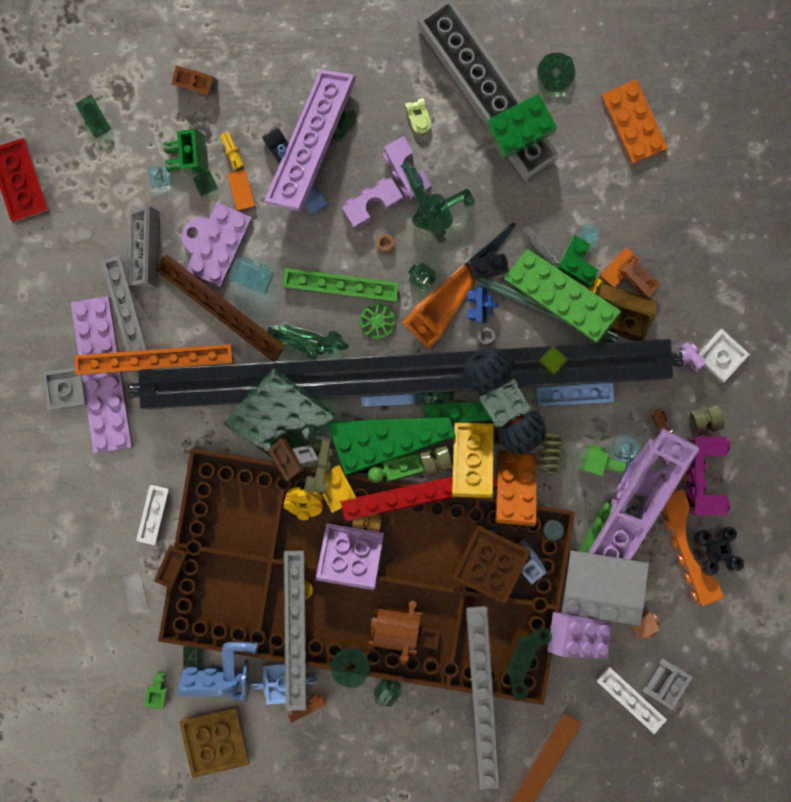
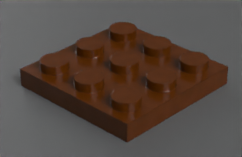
M477 525L452 579L506 604L531 551Z

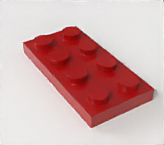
M25 138L0 145V190L12 223L49 211Z

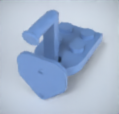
M225 643L222 649L223 667H183L177 689L178 696L217 697L228 695L235 701H248L249 660H245L243 673H237L235 671V651H248L255 654L258 643ZM239 685H242V692H236Z

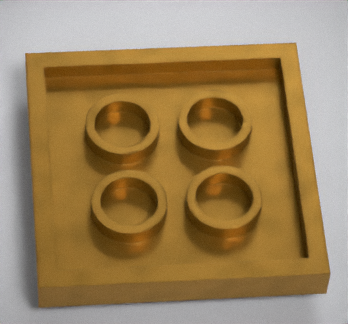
M237 706L179 721L192 778L249 765Z

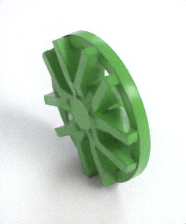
M380 303L371 304L363 310L360 316V326L368 337L383 339L392 333L395 327V316L388 306ZM376 307L375 313H373L370 310V308ZM379 307L384 308L382 314L378 313ZM386 309L390 312V316H384ZM368 311L372 316L368 318L364 314ZM363 318L369 321L365 325H363ZM392 318V323H385V319ZM371 325L373 328L367 332L365 327ZM384 326H391V328L387 332ZM383 328L385 334L380 336L378 329ZM376 329L377 336H373L370 333Z

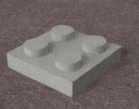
M75 367L42 372L47 410L86 405L82 375H75Z

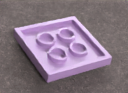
M327 523L316 580L374 590L384 533Z

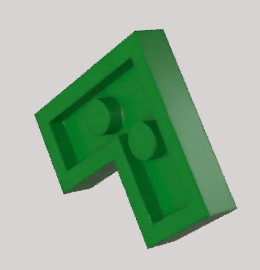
M574 235L557 269L589 288L599 270L583 260L590 244Z

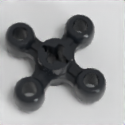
M730 526L722 528L719 531L720 539L718 541H714L711 533L707 530L695 533V543L699 546L707 547L706 554L709 559L701 564V572L704 575H715L719 571L718 563L720 561L725 562L727 569L731 572L743 569V559L739 556L731 555L732 548L729 543L737 538L735 528Z

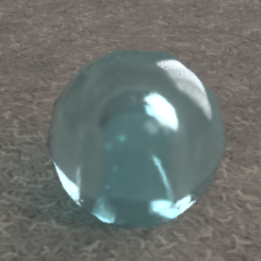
M624 434L619 436L613 444L614 454L621 460H633L640 451L639 441L632 435Z

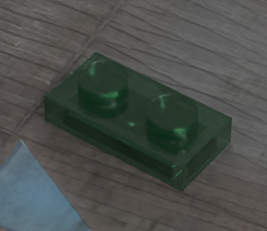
M92 94L75 103L95 138L112 129Z

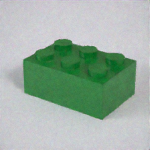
M539 93L488 119L485 125L503 160L553 135L557 130V126Z

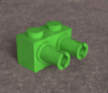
M590 445V448L584 447L578 469L599 476H603L605 470L623 474L625 462L609 458V453L604 452L605 448Z

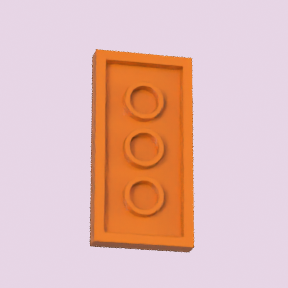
M637 79L601 95L632 165L668 149Z
M498 451L496 523L535 526L537 454L524 453L519 455L509 451Z

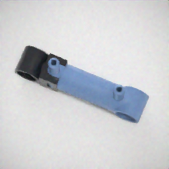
M276 127L263 135L262 139L280 165L289 143L280 129ZM314 183L304 204L311 215L328 205Z

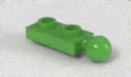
M419 453L383 462L381 464L382 469L378 467L370 469L368 477L374 483L382 481L383 477H385L388 483L422 474L425 470Z

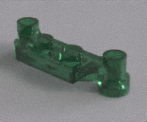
M539 628L526 636L520 635L505 673L509 674L512 694L516 699L521 700L528 695V688L524 684V678L539 644L546 645L552 640V633L547 628ZM542 632H546L544 637H540ZM518 687H522L521 691H516Z

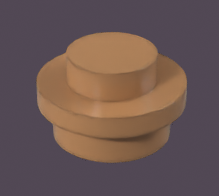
M389 234L380 235L377 238L376 247L382 253H390L395 247V240Z

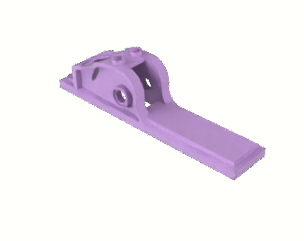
M665 429L661 430L655 441L650 439L629 465L617 485L611 501L612 509L610 515L588 553L631 560L698 452V446ZM658 455L662 456L666 466L658 472L650 471L649 467L651 464H654ZM636 492L644 495L638 509V518L625 512L629 500Z

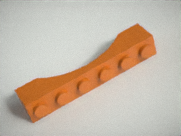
M677 488L672 492L661 510L666 518L663 521L666 529L671 531L672 537H670L673 547L678 550V562L681 566H684L686 572L684 573V578L693 590L690 592L691 597L695 603L697 602V604L705 606L724 599L718 580L701 572V567L689 550L686 539V520L690 506L684 490Z

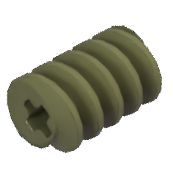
M546 433V441L540 444L545 448L538 451L543 456L537 458V460L542 462V464L537 465V468L542 472L560 474V472L555 470V468L561 467L556 461L562 460V457L557 455V453L564 451L559 448V445L565 444L560 438L566 436Z

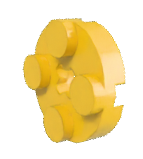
M301 487L292 488L286 493L283 507L296 515L300 520H308L309 517H315L322 512L323 498L319 493H307L304 490H300Z

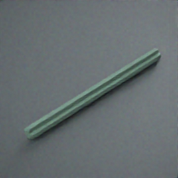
M487 277L477 279L476 284L566 323L517 290ZM607 331L601 339L609 343L617 342L618 334Z

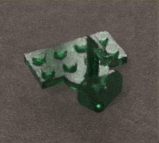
M408 162L402 164L401 168L419 204L417 213L412 217L413 225L432 232V235L440 244L447 241L445 234H447L446 229L453 223V217L449 208L462 201L467 206L473 205L475 200L471 191L463 189L446 199L440 194L430 195L423 185V179L416 167H411Z

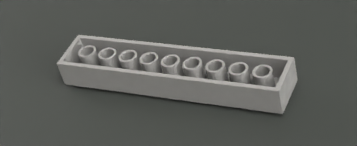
M446 0L418 19V29L485 125L488 119L522 102L451 0ZM545 138L509 157L524 181L527 182L556 162L560 155L549 139Z

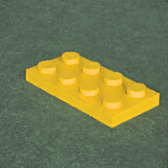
M455 423L454 432L456 437L454 438L452 496L492 498L493 424Z

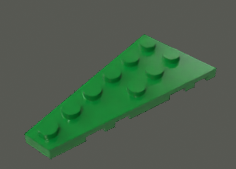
M450 418L327 421L345 476L456 437Z

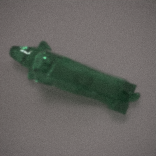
M279 323L268 327V333L279 342L286 343L298 351L305 352L307 357L315 360L318 355H323L325 352L332 354L335 349L346 350L349 347V344L342 339V335L335 330H329L328 334L324 336L287 323Z

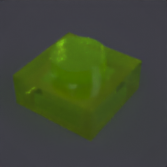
M552 346L539 362L551 373L555 374L567 358Z

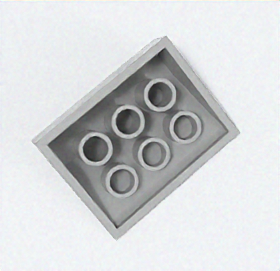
M570 550L561 600V612L563 614L640 626L649 563Z

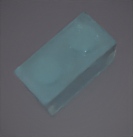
M242 256V259L236 257L228 279L231 282L266 295L274 275L270 271L271 267L261 263L259 266L252 264L253 260Z

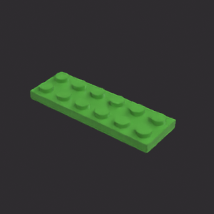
M529 249L525 251L504 278L507 283L597 344L621 314L619 309Z

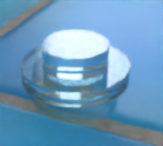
M584 225L579 231V238L591 244L598 238V230L593 225Z
M552 520L545 524L544 534L548 539L558 540L562 537L564 529L560 522Z

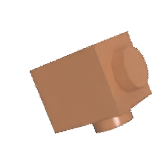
M648 610L642 613L640 626L629 624L635 638L638 640L643 638L650 639L656 635V632L660 631L658 617L655 613L652 614Z

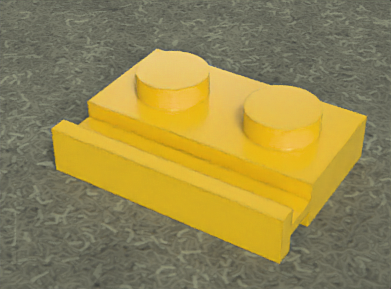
M340 465L330 469L328 474H324L323 482L327 483L325 493L322 495L333 513L342 508L341 501L353 499L356 496Z

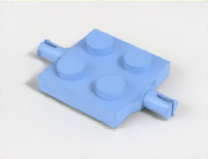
M285 663L263 665V680L261 682H251L252 691L263 689L266 696V705L286 703ZM317 676L306 677V685L317 684Z

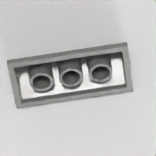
M143 206L130 211L129 286L157 287L159 211L151 206Z

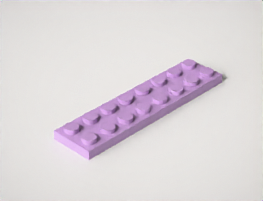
M320 69L265 198L267 205L302 211L356 81L354 75Z
M110 297L71 302L78 354L118 352ZM122 372L82 375L93 453L133 447Z

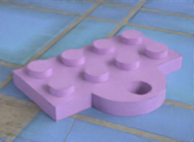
M217 202L209 219L201 217L189 221L182 232L183 244L193 254L186 269L194 276L222 287L252 221V217ZM192 228L198 230V235L195 238L188 236V231Z

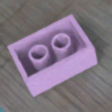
M553 612L547 651L561 657L607 659L613 621Z

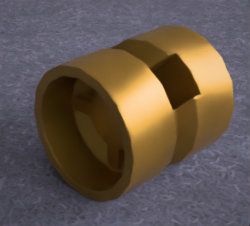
M382 514L353 520L352 528L363 530L367 527L368 531L379 532Z

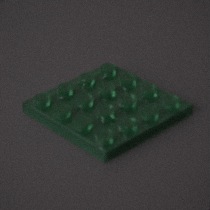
M273 369L225 420L224 425L272 458L268 450L281 438L287 440L292 450L307 446L335 417V413Z

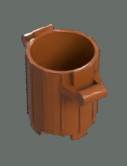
M409 602V614L374 609V613L378 614L377 618H372L371 621L372 629L370 636L374 637V642L369 641L368 645L403 651L400 659L402 665H407L408 655H417L415 649L419 622L423 613L415 612L416 602Z

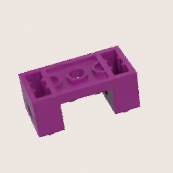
M686 437V441L699 448L688 466L689 475L687 476L689 480L686 481V498L690 506L688 513L693 515H728L730 500L727 499L726 495L704 494V491L707 489V483L704 480L707 463L704 460V456H727V452L730 451V442L727 441V437Z

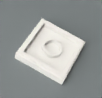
M720 329L698 355L706 362L705 367L722 383H725L750 354L723 329Z

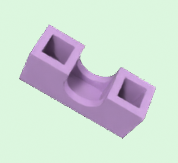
M404 136L384 146L385 153L382 155L387 164L391 163L394 169L392 174L396 181L400 180L402 183L401 190L405 197L409 196L412 201L431 190L432 186L423 170L417 173H409L404 169V163L413 157V151Z
M383 178L376 183L377 186L373 189L367 188L355 200L350 198L344 202L342 210L354 230L370 221L366 208L371 202H381L386 210L403 201V196L392 178Z

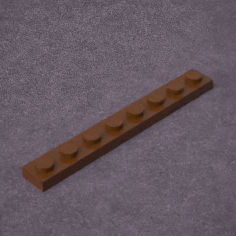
M169 255L162 256L156 270L159 274L272 362L278 360L285 347L281 342Z

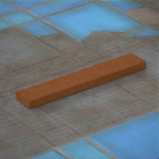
M563 713L510 802H535L581 726L579 721Z

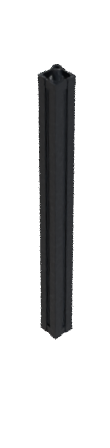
M671 339L499 349L508 356L512 366L511 377L500 389L666 380L673 378V367L683 366V359L674 360L683 358V354L681 351H671ZM480 350L138 370L139 383L128 384V390L137 391H128L129 398L140 397V409L151 410L473 391L464 381L463 365L470 356Z

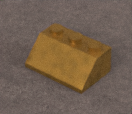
M602 284L597 295L621 311L620 316L608 331L631 340L643 341L656 315L657 300Z

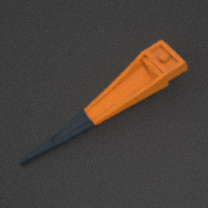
M511 223L471 259L493 256L513 230L516 223ZM466 262L417 304L414 310L402 322L427 349H430L443 335L466 297L467 292L470 291L476 280H472L468 263Z

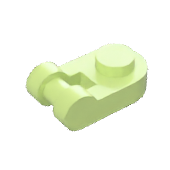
M421 98L417 100L418 102L406 103L405 107L414 132L419 135H425L431 128V120L425 101ZM420 109L421 114L415 116L414 111Z

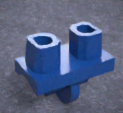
M477 287V290L467 292L468 302H476V309H468L467 319L479 323H487V315H493V308H498L499 303L493 302V295L487 296V289H483V287Z

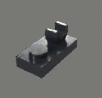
M504 253L471 259L467 262L472 280L509 272L508 260Z

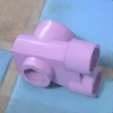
M686 342L680 347L679 350L682 352L683 358H678V360L683 359L684 366L690 363L696 373L704 368L706 362L698 355L700 352L694 344L690 345Z

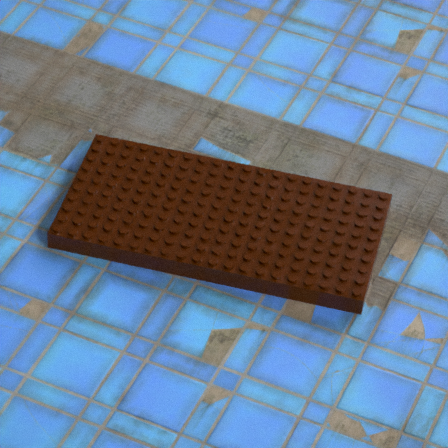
M197 448L190 449L174 544L175 547L187 551L188 555L173 589L167 587L158 642L222 652L223 645L228 642L258 643L255 654L248 651H235V654L285 662L284 551H304L305 580L310 582L313 587L312 595L305 599L306 666L473 693L467 608L487 607L493 697L544 705L552 653L547 651L553 612L559 613L575 511L536 504L535 526L496 523L495 497H454L383 513L379 532L384 533L375 588L370 590L316 580L326 524L352 527L353 520L345 522L342 508L332 513L322 493H319L323 498L322 512L315 517H309L308 520H300L296 515L283 507L286 493L295 487H301L300 490H304L307 476L315 478L316 468L303 467L304 471L291 482H286L274 461ZM355 474L345 476L356 498L414 485L395 481L387 483L385 479L374 483L367 476ZM477 525L487 530L493 528L497 535L516 544L524 538L546 570V574L533 584L520 573L506 604L452 579ZM415 601L417 604L415 612L423 613L419 622L415 651H417V655H408L407 665H402L400 659L403 651L368 645L369 641L374 642V637L370 636L372 629L371 621L372 618H377L378 614L374 613V609L409 614V602ZM421 626L440 629L437 649L418 646Z

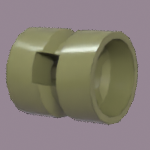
M718 406L706 408L705 411L702 409L692 411L689 414L691 427L696 436L707 434L709 430L715 432L724 429L723 415Z
M446 444L435 447L434 451L428 449L420 452L426 476L437 473L438 469L445 471L453 468Z

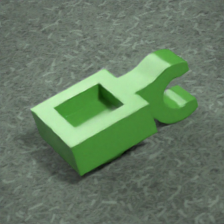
M157 672L154 676L153 686L147 687L144 707L164 709L167 688H162L165 673Z

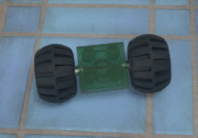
M485 348L473 354L465 361L463 365L464 381L471 390L479 393V399L496 428H498V437L501 445L513 454L528 453L544 441L546 437L545 422L537 412L531 409L514 376L511 377L512 366L508 356L498 348Z

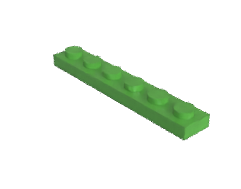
M285 268L282 287L396 302L399 283Z

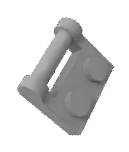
M661 658L658 669L649 684L644 686L642 691L673 710L693 677ZM668 668L671 670V673L658 693L654 692L655 687Z

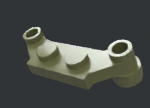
M314 439L312 448L315 454L319 455L315 478L307 476L304 492L324 494L327 482H323L324 474L329 472L330 462L327 461L331 459L332 444L327 440Z

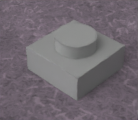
M311 445L293 449L302 467L317 464L318 458Z

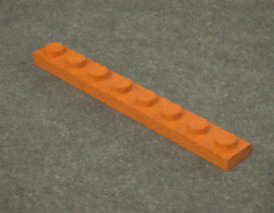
M231 344L74 355L76 376L132 372L140 369L232 364Z

